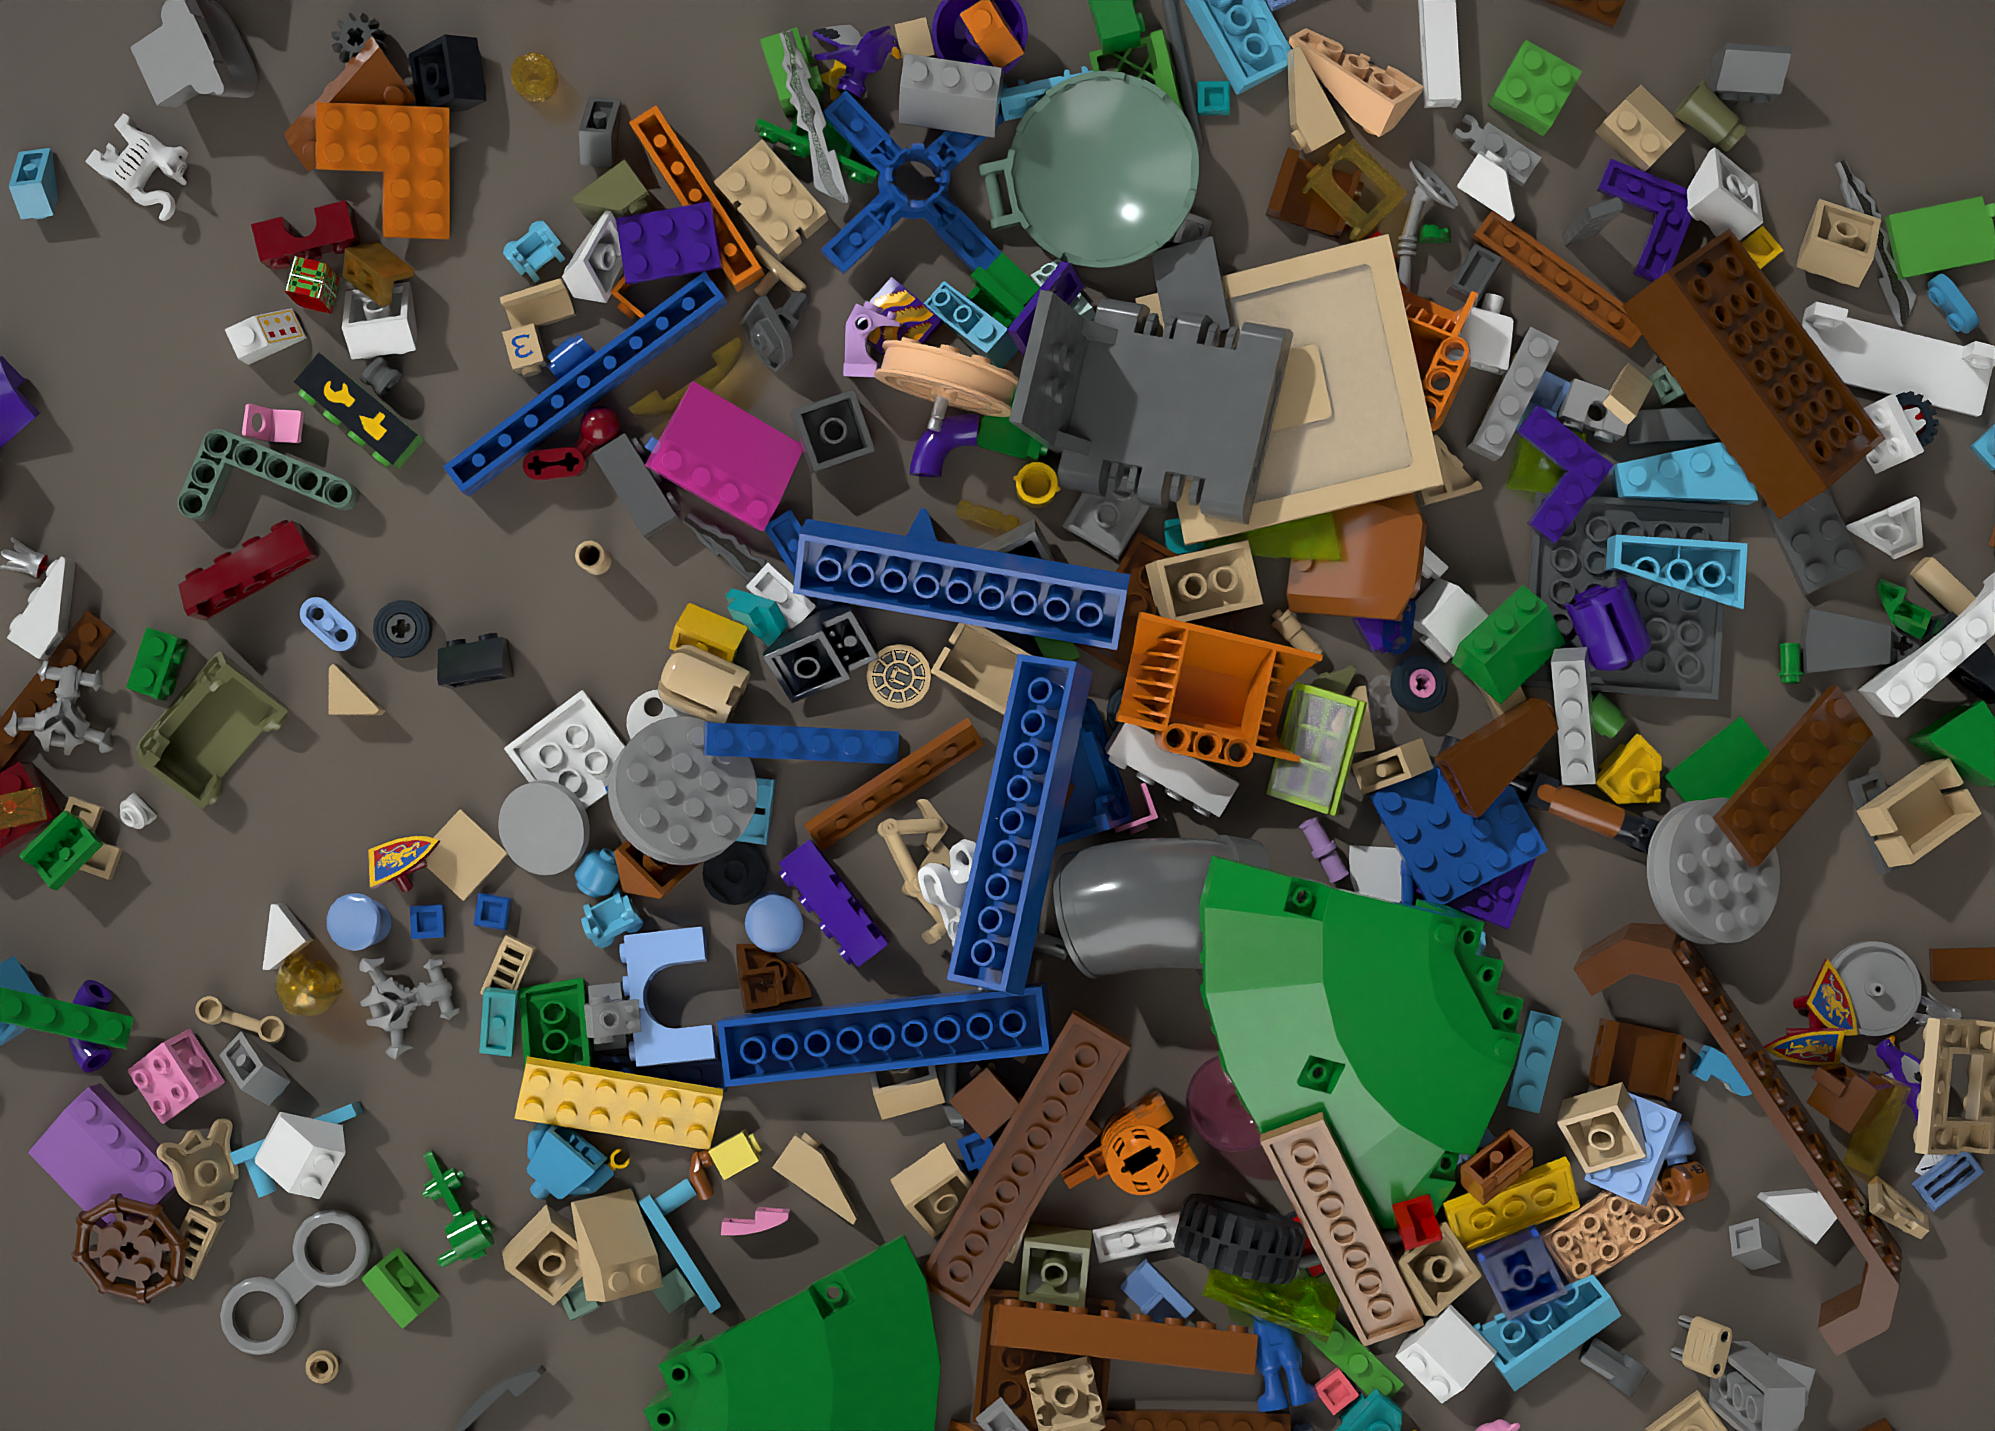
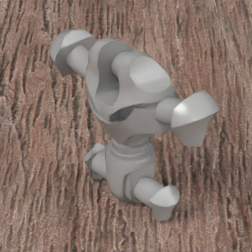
M43 661L37 673L40 676L41 682L45 679L59 681V686L54 691L57 693V703H53L52 707H48L46 710L36 712L35 717L19 718V713L13 710L9 723L4 727L6 733L15 737L19 731L34 730V734L40 739L44 751L50 752L51 746L64 748V755H70L73 748L78 744L84 743L85 740L98 744L101 753L114 749L111 742L112 728H108L105 733L90 728L91 722L86 721L85 717H82L77 707H75L76 699L81 697L79 686L93 687L97 692L103 685L102 672L97 670L96 675L85 673L73 665L62 668L48 666L49 661Z
M384 957L379 959L362 958L359 970L365 973L369 972L375 985L372 986L371 993L360 1001L361 1007H370L372 1018L366 1019L367 1025L381 1027L386 1032L390 1031L392 1046H389L386 1050L390 1058L396 1060L400 1054L413 1048L411 1044H405L403 1029L408 1028L407 1024L413 1015L412 1011L416 1009L417 1005L421 1006L423 1004L428 1007L432 1002L438 1001L441 1010L439 1018L450 1020L460 1012V1008L454 1009L450 997L453 990L452 984L447 978H444L440 966L445 964L443 959H429L423 967L428 969L432 982L426 984L419 982L420 985L410 990L409 987H404L398 981H394L392 977L387 979L380 967V964L384 962Z

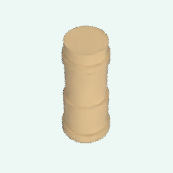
M1278 609L1271 615L1275 619L1271 624L1272 627L1276 628L1294 648L1317 654L1323 652L1319 647L1320 645L1308 635L1289 609L1284 613Z

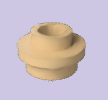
M318 1350L307 1359L306 1373L316 1383H328L338 1374V1358L328 1350ZM319 1361L327 1362L328 1370L326 1372L318 1368Z

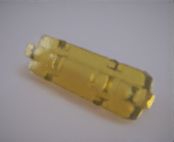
M960 500L956 510V515L966 520L971 518L975 523L994 529L1000 527L1004 532L1018 527L1019 524L1017 516L1010 514L1005 516L1002 515L1003 512L979 504L974 506L972 502Z

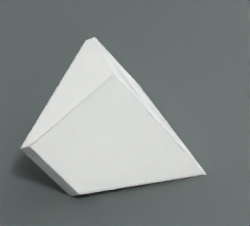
M1916 496L1846 525L1847 530L1887 553L1893 559L1923 547L1920 500Z

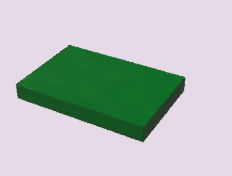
M1739 716L1663 775V778L1683 803L1696 800L1704 801L1712 798L1730 799L1770 752L1745 720Z

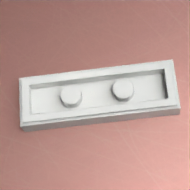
M1181 1211L1092 1229L1099 1263L1173 1248V1240Z

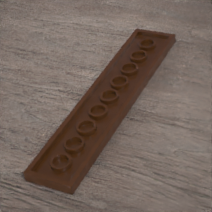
M1073 1011L924 1266L923 1271L927 1277L928 1288L931 1292L969 1315H973L1131 1048L1132 1044L1078 1011Z

